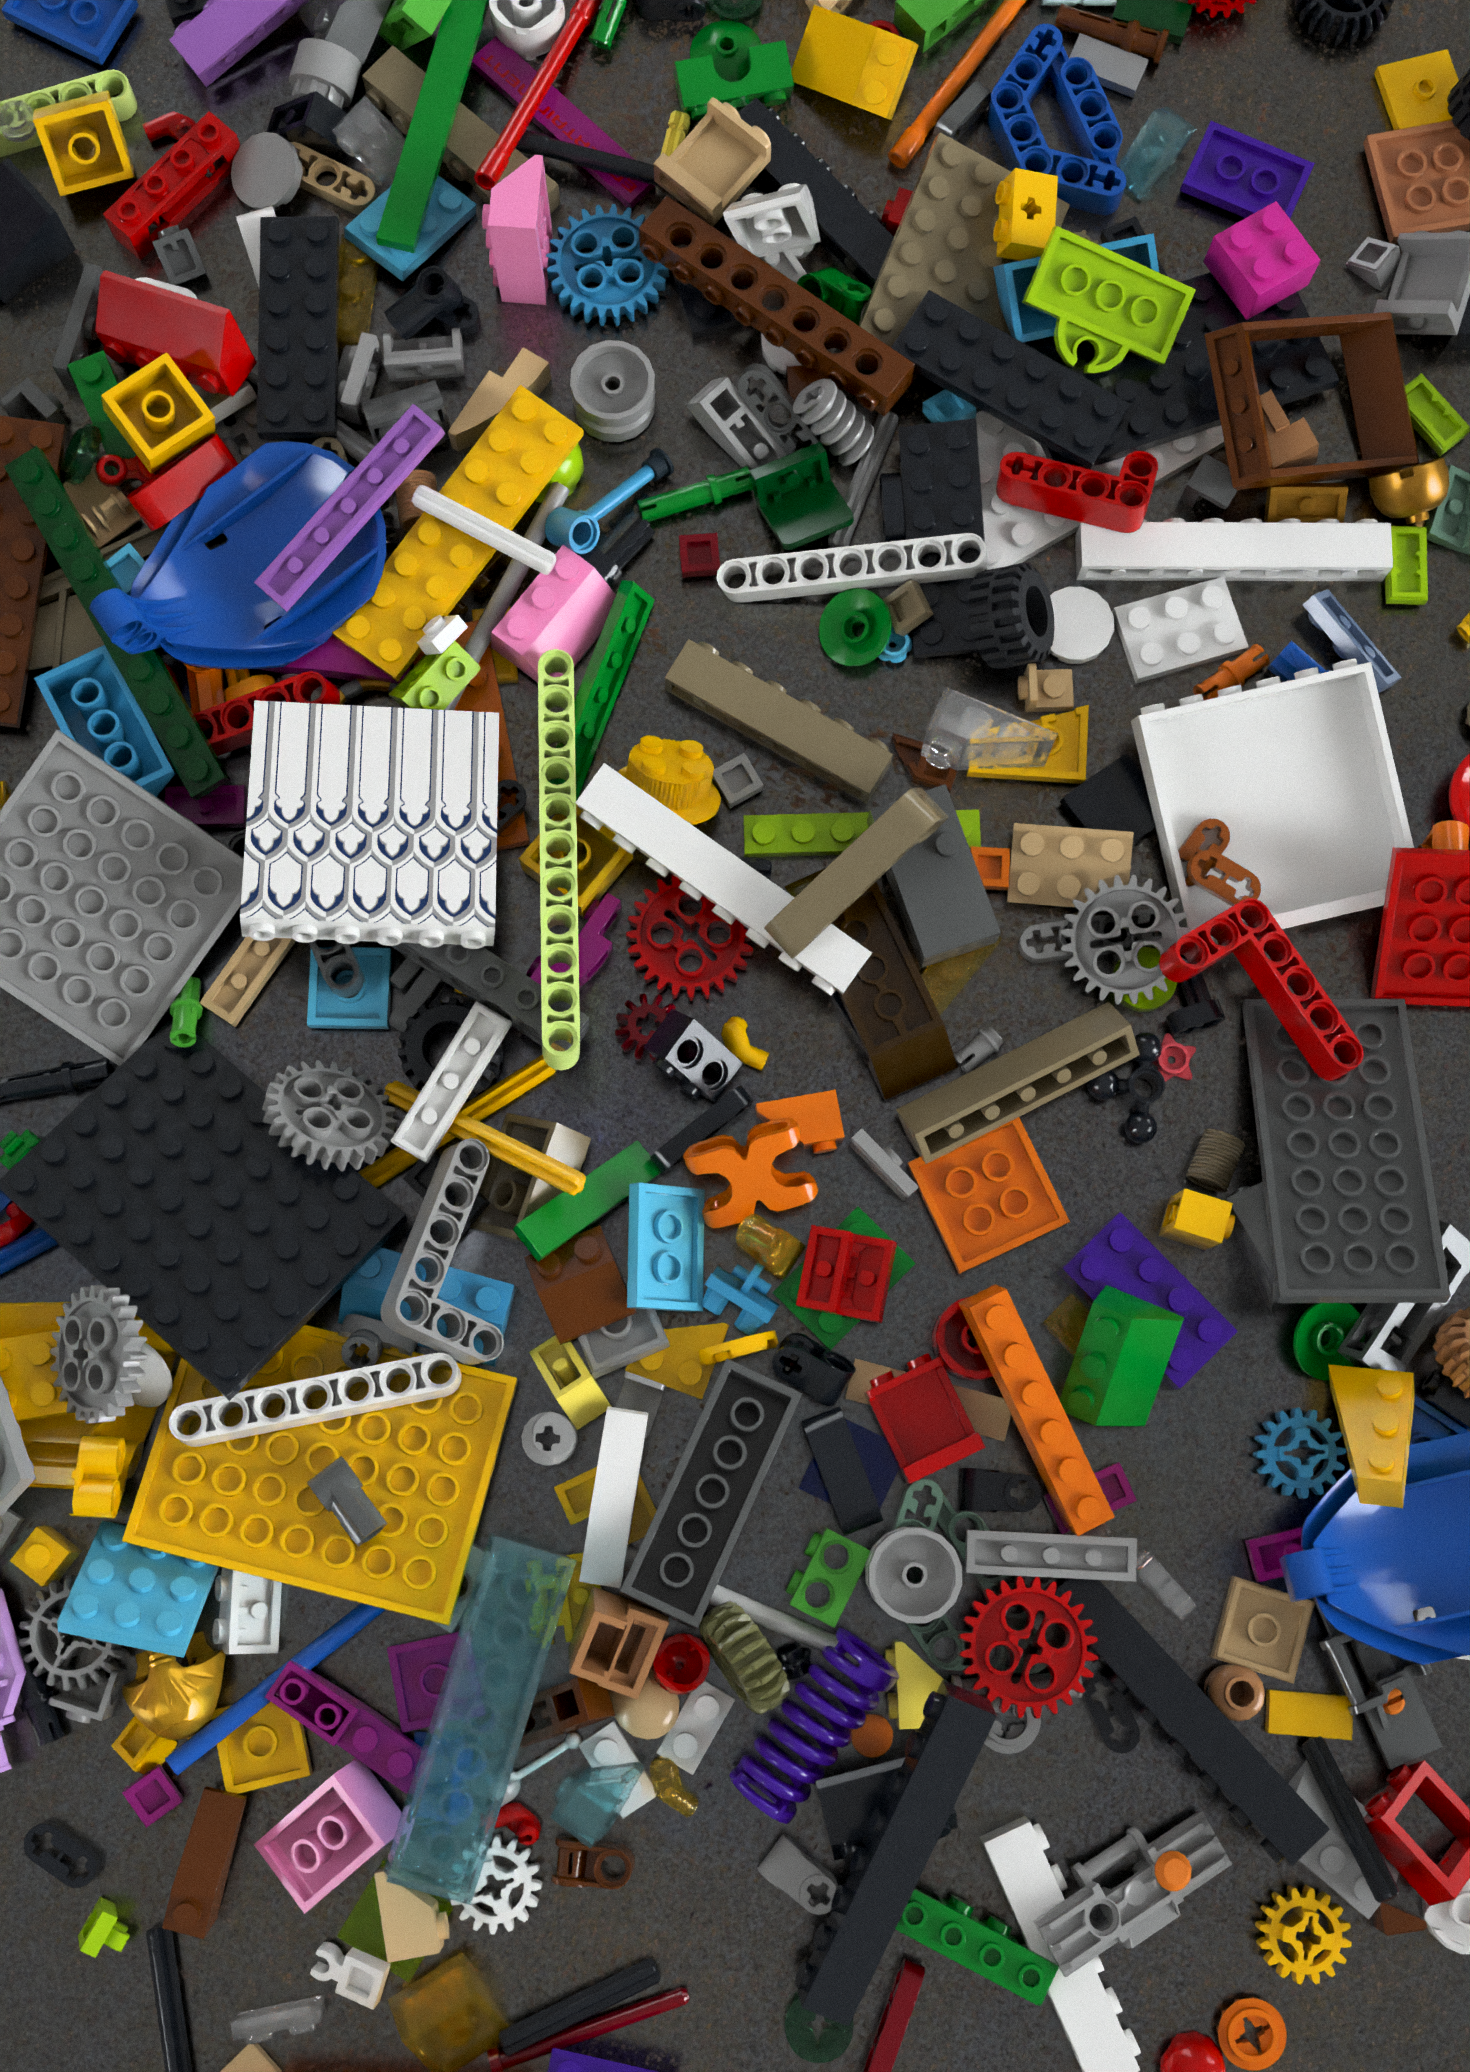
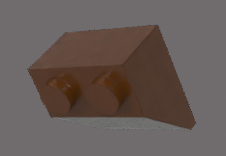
M600 1225L575 1235L539 1262L532 1254L524 1257L538 1296L560 1345L637 1313L635 1308H627V1287L610 1244Z

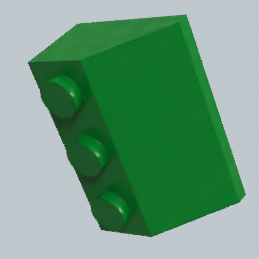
M1106 1285L1092 1303L1060 1397L1065 1413L1094 1426H1145L1185 1317Z

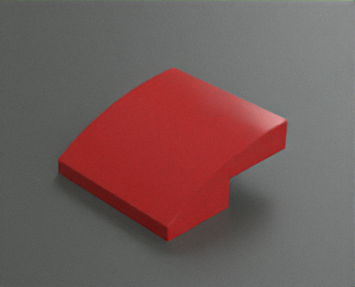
M811 1225L796 1306L882 1323L897 1242L858 1235L851 1231Z

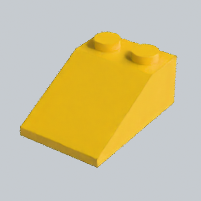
M814 4L791 70L793 82L892 120L919 45L901 36Z

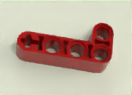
M1134 451L1125 457L1119 476L1023 452H1011L1003 456L1000 461L996 494L999 499L1007 504L1121 533H1132L1140 529L1143 524L1158 471V462L1148 452Z

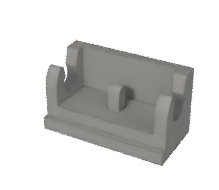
M452 328V336L394 340L391 338V333L383 334L384 366L389 382L465 376L463 340L460 328Z

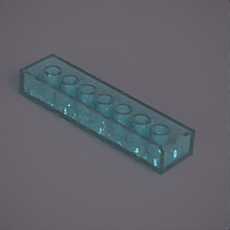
M490 1533L384 1868L386 1882L471 1905L577 1562L572 1557Z

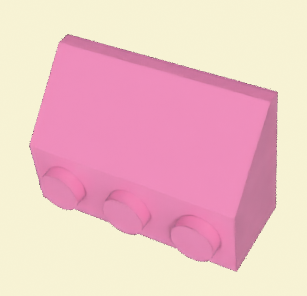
M564 544L555 554L556 563L548 575L540 572L491 632V648L537 683L538 661L541 655L548 650H563L572 657L574 667L578 664L599 638L616 596L595 567ZM553 672L548 675L552 677H560L564 674L559 672Z

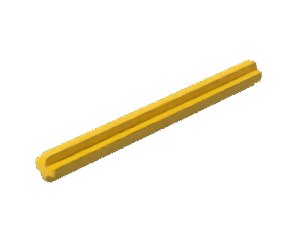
M540 1055L465 1103L459 1112L482 1121L552 1076L556 1071L548 1066L544 1061L543 1055ZM446 1132L437 1149L455 1138V1136ZM396 1147L358 1173L377 1188L416 1163L419 1159L405 1150Z
M399 1081L388 1083L384 1095L389 1096L388 1103L406 1112H409L420 1094L419 1091ZM461 1112L457 1114L447 1133L461 1140L469 1138L480 1140L489 1150V1154L570 1195L581 1193L584 1189L586 1176L582 1172Z

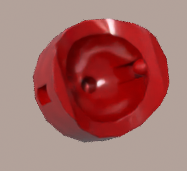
M676 1634L668 1637L660 1644L652 1663L655 1681L662 1689L671 1694L684 1695L693 1692L704 1682L709 1672L710 1656L708 1649L700 1639L691 1634Z

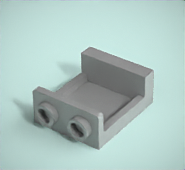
M1455 230L1448 233H1429L1427 231L1400 233L1397 242L1402 255L1388 300L1378 299L1373 313L1391 312L1395 334L1457 335L1470 295V232Z

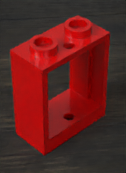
M1425 1760L1409 1766L1402 1764L1393 1769L1387 1776L1386 1781L1389 1785L1386 1789L1375 1795L1366 1804L1364 1810L1367 1814L1364 1820L1380 1852L1429 1906L1454 1900L1470 1878V1809ZM1414 1792L1456 1836L1455 1841L1438 1865L1427 1856L1395 1821L1396 1816Z

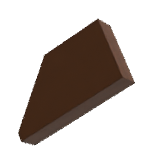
M893 733L891 744L912 783L931 789L946 784L950 794L962 754Z

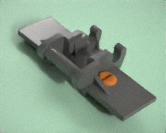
M1318 1608L1329 1633L1328 1638L1319 1641V1645L1322 1651L1327 1650L1350 1702V1705L1347 1707L1350 1715L1364 1713L1388 1769L1391 1770L1443 1747L1412 1679L1432 1673L1430 1664L1420 1665L1354 1640L1334 1629L1326 1621ZM1350 1641L1359 1665L1370 1686V1691L1366 1696L1343 1647L1345 1642Z

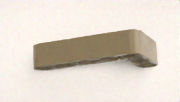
M921 787L911 788L784 907L764 929L793 959L915 844L925 841L949 818L948 815Z

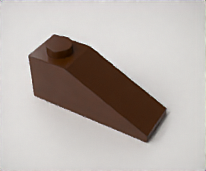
M577 1677L488 1712L485 1715L478 1716L475 1719L486 1759H491L582 1729L613 1717L615 1713L608 1689L598 1686L596 1682Z
M208 1786L204 1788L172 1885L162 1926L163 1929L204 1939L217 1920L247 1799L246 1796Z

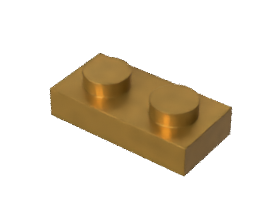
M1301 483L1270 486L1267 489L1264 521L1265 523H1278L1283 519L1295 518L1299 519L1301 523H1316L1319 520L1331 518L1339 520V523H1344L1348 486L1345 483Z

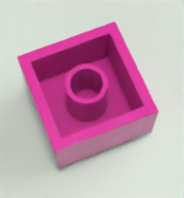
M1275 201L1215 235L1203 262L1245 319L1248 320L1308 286L1321 259L1281 206Z

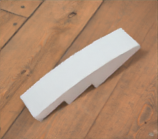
M607 1406L579 1582L621 1588L649 1415L647 1412Z

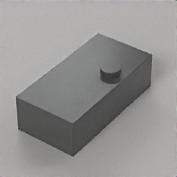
M946 784L926 790L925 792L949 818L925 841L915 844L885 872L920 968L994 944L1001 934ZM896 801L870 809L867 819L868 827Z

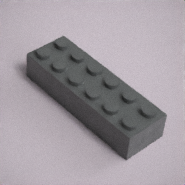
M726 1359L619 1595L655 1612L664 1614L691 1629L696 1630L803 1393Z

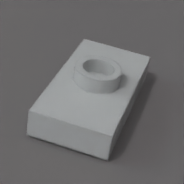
M862 1128L851 1138L849 1146L902 1201H906L917 1190L919 1186L899 1167L903 1164V1161L890 1147L885 1146L882 1149Z

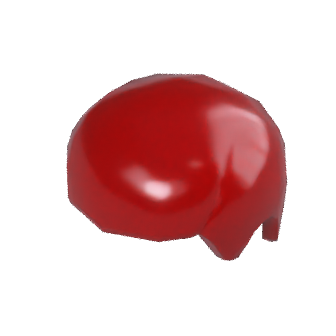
M1196 2031L1174 2036L1170 2046L1160 2058V2072H1226L1221 2049L1212 2038Z

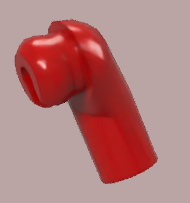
M173 111L142 124L151 143L165 136L180 140L196 122L187 116Z
M511 1802L502 1807L498 1805L480 1809L481 1824L484 1831L506 1826L519 1837L518 1842L526 1846L534 1844L539 1839L541 1824L537 1816L521 1803Z

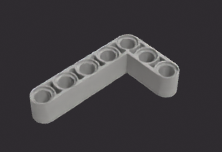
M474 1138L458 1142L445 1149L442 1153L380 1311L383 1323L390 1330L435 1351L446 1353L453 1359L468 1365L494 1360L501 1354L504 1346L503 1335L496 1326L437 1299L489 1165V1150L484 1143ZM460 1151L468 1156L470 1161L469 1169L462 1165L459 1157ZM446 1188H449L455 1195L454 1206L446 1200ZM431 1225H434L440 1231V1243L432 1239L430 1234ZM417 1262L423 1265L426 1270L424 1282L416 1275L415 1266ZM402 1300L408 1303L411 1308V1318L409 1320L405 1319L400 1312ZM439 1318L443 1319L447 1324L448 1331L446 1337H443L437 1329ZM475 1335H478L483 1341L484 1347L481 1354L474 1348L473 1341Z

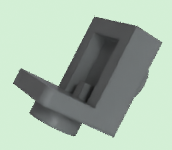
M28 377L21 383L11 386L0 400V405L8 417L21 418L33 409L44 422L68 425L60 412L64 409V406L49 389L43 393Z

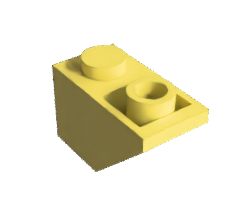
M891 1639L892 1649L885 1650V1659L898 1672L899 1679L894 1684L895 1693H887L889 1719H896V1725L899 1729H919L925 1717L923 1715L925 1702L932 1691L937 1692L944 1679L902 1640Z

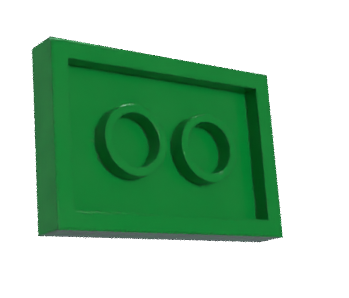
M858 1206L836 1228L851 1231L858 1235L892 1240ZM898 1245L896 1246L888 1291L916 1264ZM803 1261L772 1294L827 1349L832 1350L860 1319L796 1306L804 1265Z

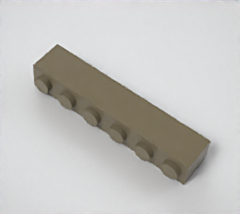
M392 45L362 75L366 91L365 98L376 111L381 112L383 110L392 117L395 126L407 135L426 73ZM460 102L442 161L446 163L447 168L455 178L460 181L465 179L474 187L476 194L485 203L490 204L491 190L481 188L475 182L474 175L500 135ZM516 148L510 156L509 163L498 183L529 160ZM545 174L551 214L561 204L559 186Z
M688 639L665 676L666 691L865 804L869 802L890 767L893 756L892 753L888 752L889 748L883 742L873 737L865 739L854 732L855 729L852 725L840 718L832 720L820 713V708L809 700L800 699L798 701L786 694V689L773 680L764 682L755 677L753 671L748 666L739 661L731 663L719 656V652L710 644L705 642L697 644Z
M1107 1002L896 1109L908 1141L925 1164H928L1139 1056L1131 1024L1110 1002Z

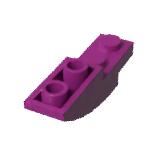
M608 892L602 901L595 899L584 916L587 923L578 934L579 989L592 978L614 951L612 942L604 936L621 913L622 905L619 899ZM539 955L532 962L526 976L541 985V956ZM555 963L550 969L557 973H563L569 970L570 967L565 963Z
M292 1660L287 1663L265 1696V1698L329 1744L340 1746L405 1794L411 1790L433 1757L431 1753L401 1733L400 1727L330 1681Z

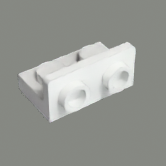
M222 1568V1573L217 1576L215 1582V1598L217 1601H220L219 1618H216L213 1624V1642L218 1644V1650H223L225 1654L278 1653L282 1583Z

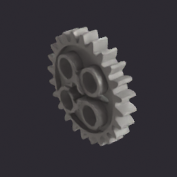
M1115 875L1113 887L1110 888L1101 879L1098 881L1100 892L1095 894L1089 888H1085L1084 892L1088 901L1083 903L1074 899L1072 903L1079 911L1078 914H1065L1064 916L1067 921L1073 924L1072 929H1064L1060 932L1061 935L1071 938V943L1060 947L1061 951L1072 952L1073 957L1065 963V966H1078L1079 971L1075 974L1074 981L1084 977L1089 980L1085 992L1088 993L1096 986L1101 988L1099 993V1000L1101 1001L1106 998L1109 992L1114 993L1115 1004L1118 1005L1122 1001L1123 994L1129 995L1132 1004H1137L1138 992H1143L1148 1000H1152V987L1157 986L1163 992L1168 990L1163 980L1165 976L1161 972L1159 963L1151 969L1142 967L1137 960V953L1141 947L1148 945L1155 947L1161 957L1181 936L1192 931L1191 928L1180 927L1178 923L1187 916V913L1175 914L1172 909L1177 905L1179 899L1175 898L1166 902L1163 899L1167 890L1165 886L1156 893L1152 892V879L1150 878L1143 887L1137 886L1136 875L1131 876L1128 885H1123L1119 875ZM1146 906L1153 911L1154 922L1150 927L1139 928L1133 923L1131 917L1136 907ZM1098 912L1109 913L1114 919L1113 930L1107 934L1095 932L1091 926L1092 917ZM1121 929H1128L1129 935L1157 931L1162 934L1160 939L1132 943L1130 951H1124L1123 946L1119 944L1100 948L1090 947V942L1093 940L1119 937ZM1111 951L1119 957L1120 966L1115 973L1105 974L1098 969L1097 958L1102 952Z
M316 1060L313 1068H310L302 1061L299 1064L298 1070L287 1066L284 1074L277 1073L274 1082L269 1084L262 1110L266 1111L263 1122L271 1124L269 1135H281L279 1147L291 1145L294 1147L291 1154L292 1157L303 1153L307 1155L306 1163L308 1165H311L315 1159L321 1160L323 1169L327 1170L332 1162L336 1163L340 1171L345 1170L347 1162L358 1170L363 1161L372 1165L376 1156L382 1157L395 1133L394 1128L397 1120L392 1118L395 1108L386 1106L389 1100L388 1095H377L380 1087L379 1084L369 1086L365 1084L366 1074L356 1078L352 1076V1067H348L344 1072L338 1071L336 1062H332L328 1069L324 1068L319 1060Z
M105 1285L81 1287L80 1293L71 1294L72 1303H63L65 1316L56 1317L60 1330L59 1332H52V1337L57 1341V1347L50 1349V1353L56 1356V1362L50 1367V1370L58 1371V1377L53 1385L54 1387H62L59 1401H68L67 1413H75L77 1421L85 1420L87 1424L114 1422L117 1416H124L125 1407L134 1405L131 1393L141 1392V1388L136 1381L137 1377H145L146 1374L140 1367V1361L146 1360L148 1355L141 1352L140 1346L147 1341V1337L139 1336L138 1333L143 1325V1320H134L138 1308L137 1306H128L130 1296L120 1295V1288H107Z

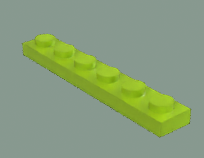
M979 809L955 810L969 848L971 846L981 847ZM869 812L743 815L744 857L840 855L869 828L867 824Z

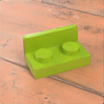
M454 641L442 654L424 655L388 695L400 706L406 708L444 710L476 676L481 667Z

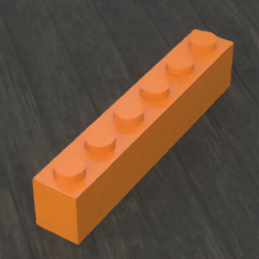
M993 1285L959 1302L958 1304L1064 1526L1076 1536H1080L1113 1519L1115 1516L1007 1289Z

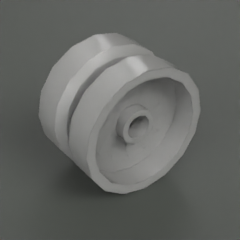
M605 340L590 345L577 357L571 369L570 389L573 410L581 427L589 435L608 442H622L638 436L649 426L655 414V374L647 356L638 347L624 341Z
M899 1527L885 1533L872 1546L865 1563V1582L872 1599L889 1616L905 1623H928L942 1617L956 1603L962 1587V1565L955 1548L942 1535L922 1527ZM911 1567H919L921 1569L918 1573L920 1581L917 1583L907 1579L906 1574Z

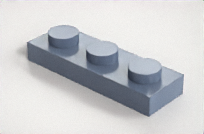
M1329 589L1314 594L1303 604L1304 608L1309 612L1308 618L1317 629L1324 631L1333 641V649L1342 659L1356 658L1357 665L1371 662L1378 693L1390 688L1402 678Z

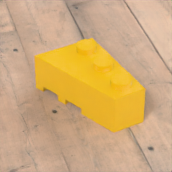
M1328 1364L1330 1391L1346 1446L1359 1503L1403 1508L1415 1401L1414 1373Z

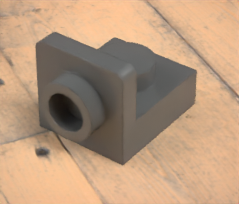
M174 225L157 232L159 239L152 243L170 284L177 286L207 274L188 228L180 231L179 226Z

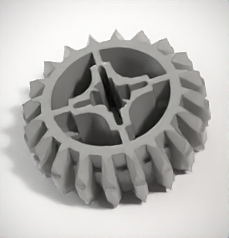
M74 1574L65 1576L64 1585L58 1580H53L49 1584L50 1594L44 1590L37 1591L35 1598L40 1606L30 1604L25 1607V1612L32 1616L33 1620L22 1621L19 1625L20 1629L30 1631V1637L22 1638L18 1643L22 1647L31 1645L32 1652L26 1654L23 1658L25 1663L37 1659L39 1664L34 1668L33 1674L38 1677L49 1671L46 1682L49 1686L56 1685L62 1677V1688L65 1691L73 1689L76 1682L80 1690L89 1689L91 1678L97 1685L106 1682L105 1670L108 1673H111L113 1670H120L119 1664L114 1657L126 1660L130 1656L128 1650L119 1644L90 1638L73 1640V1635L58 1632L57 1620L60 1615L54 1613V1610L68 1598L76 1580ZM47 1629L54 1632L58 1638V1647L55 1654L48 1642ZM82 1647L89 1650L97 1649L102 1652L87 1667L68 1665L71 1658L77 1656Z

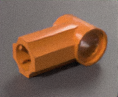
M184 663L187 668L193 714L226 702L223 676L225 669L197 668Z

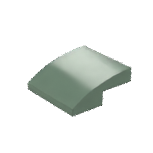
M1450 464L1447 466L1450 484L1447 496L1441 505L1429 511L1430 518L1425 523V527H1427V540L1470 555V474Z

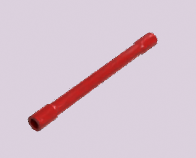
M577 0L574 4L567 22L495 145L488 151L476 171L474 180L481 188L491 190L498 183L514 149L582 32L589 26L603 0Z

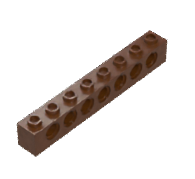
M666 196L639 227L640 250L648 260L653 263H661L671 270L680 282L684 284L690 283L699 289L709 302L714 305L720 304L731 311L741 324L753 326L763 333L764 337L776 347L782 346L791 352L804 367H813L823 374L826 379H831L836 384L837 389L848 391L867 410H875L885 417L912 384L915 365L913 362L670 197ZM679 244H685V245H687L686 247H683V248L676 247V245H679ZM716 265L718 267L710 269L706 268L705 266ZM742 285H743V286H747V287H749V288H748V289H744V290H740V289H737V288H735V287H737V286H742ZM770 306H775L780 309L776 311H771L766 308ZM800 327H806L811 330L808 332H801L797 329ZM837 348L840 349L842 352L831 353L828 351V349ZM868 369L873 373L865 375L860 373L859 370Z

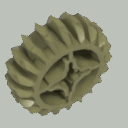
M732 1601L717 1605L708 1611L699 1624L700 1634L708 1648V1652L731 1689L735 1691L747 1708L758 1715H762L769 1710L772 1711L782 1704V1700L790 1695V1683L787 1680V1674L782 1669V1664L777 1659L766 1637L763 1636L749 1614H746L742 1607Z

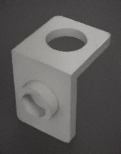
M626 1371L624 1375L625 1380L615 1408L649 1413L645 1438H648L666 1385Z
M120 1668V1670H113L111 1672L100 1706L62 1694L50 1697L48 1704L67 1710L65 1716L74 1721L90 1723L91 1718L99 1721L106 1720L113 1715L127 1670Z

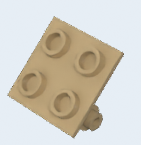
M94 461L65 482L63 486L100 550L141 520V517L121 491L116 487H107L99 482L95 474L97 463Z

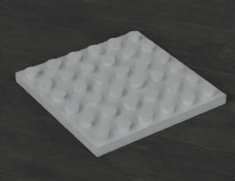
M56 730L0 810V987L118 1066H121L145 1043L169 1009L171 1003L178 996L240 908L244 857L60 730Z

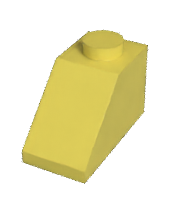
M554 1335L529 1352L554 1397L577 1430L606 1412L607 1406L612 1407L571 1341L560 1345L557 1336Z

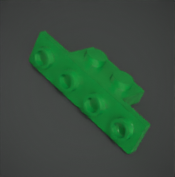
M914 1889L895 1930L1037 2006L1043 2003L1059 1968L1056 1963L1020 1945L1015 1936L1010 1934L1013 1927L992 1915L986 1921L972 1914L974 1906L954 1895H951L949 1901L939 1895L937 1899H934Z

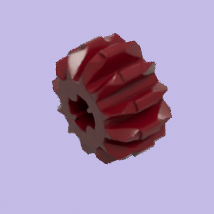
M640 994L639 1001L641 1006L636 1007L632 1001L627 1000L625 1007L630 1015L625 1013H617L616 1021L625 1026L615 1029V1036L621 1039L627 1038L621 1045V1049L624 1052H628L637 1046L634 1054L637 1061H641L644 1052L647 1051L644 1049V1046L655 1033L654 1030H651L649 1035L645 1036L642 1033V1027L638 1026L640 1024L647 1025L649 1020H654L655 1028L657 1029L671 1009L676 1010V1006L673 1003L661 1009L663 1001L661 995H656L651 1005L648 1004L646 994ZM650 1054V1059L653 1062L656 1058Z

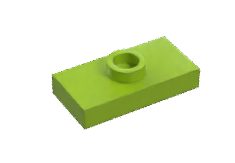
M1422 373L1405 386L1412 426L1440 457L1470 433V426Z
M1391 526L1393 568L1385 577L1386 604L1425 605L1428 601L1427 527Z

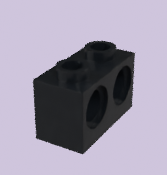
M671 1009L644 1046V1049L656 1058L652 1064L668 1077L677 1076L680 1079L677 1086L694 1099L702 1095L715 1102L743 1064L742 1061L694 1018L674 1009Z

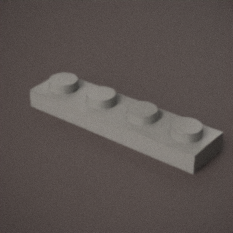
M966 1529L965 1573L1136 1582L1137 1538Z

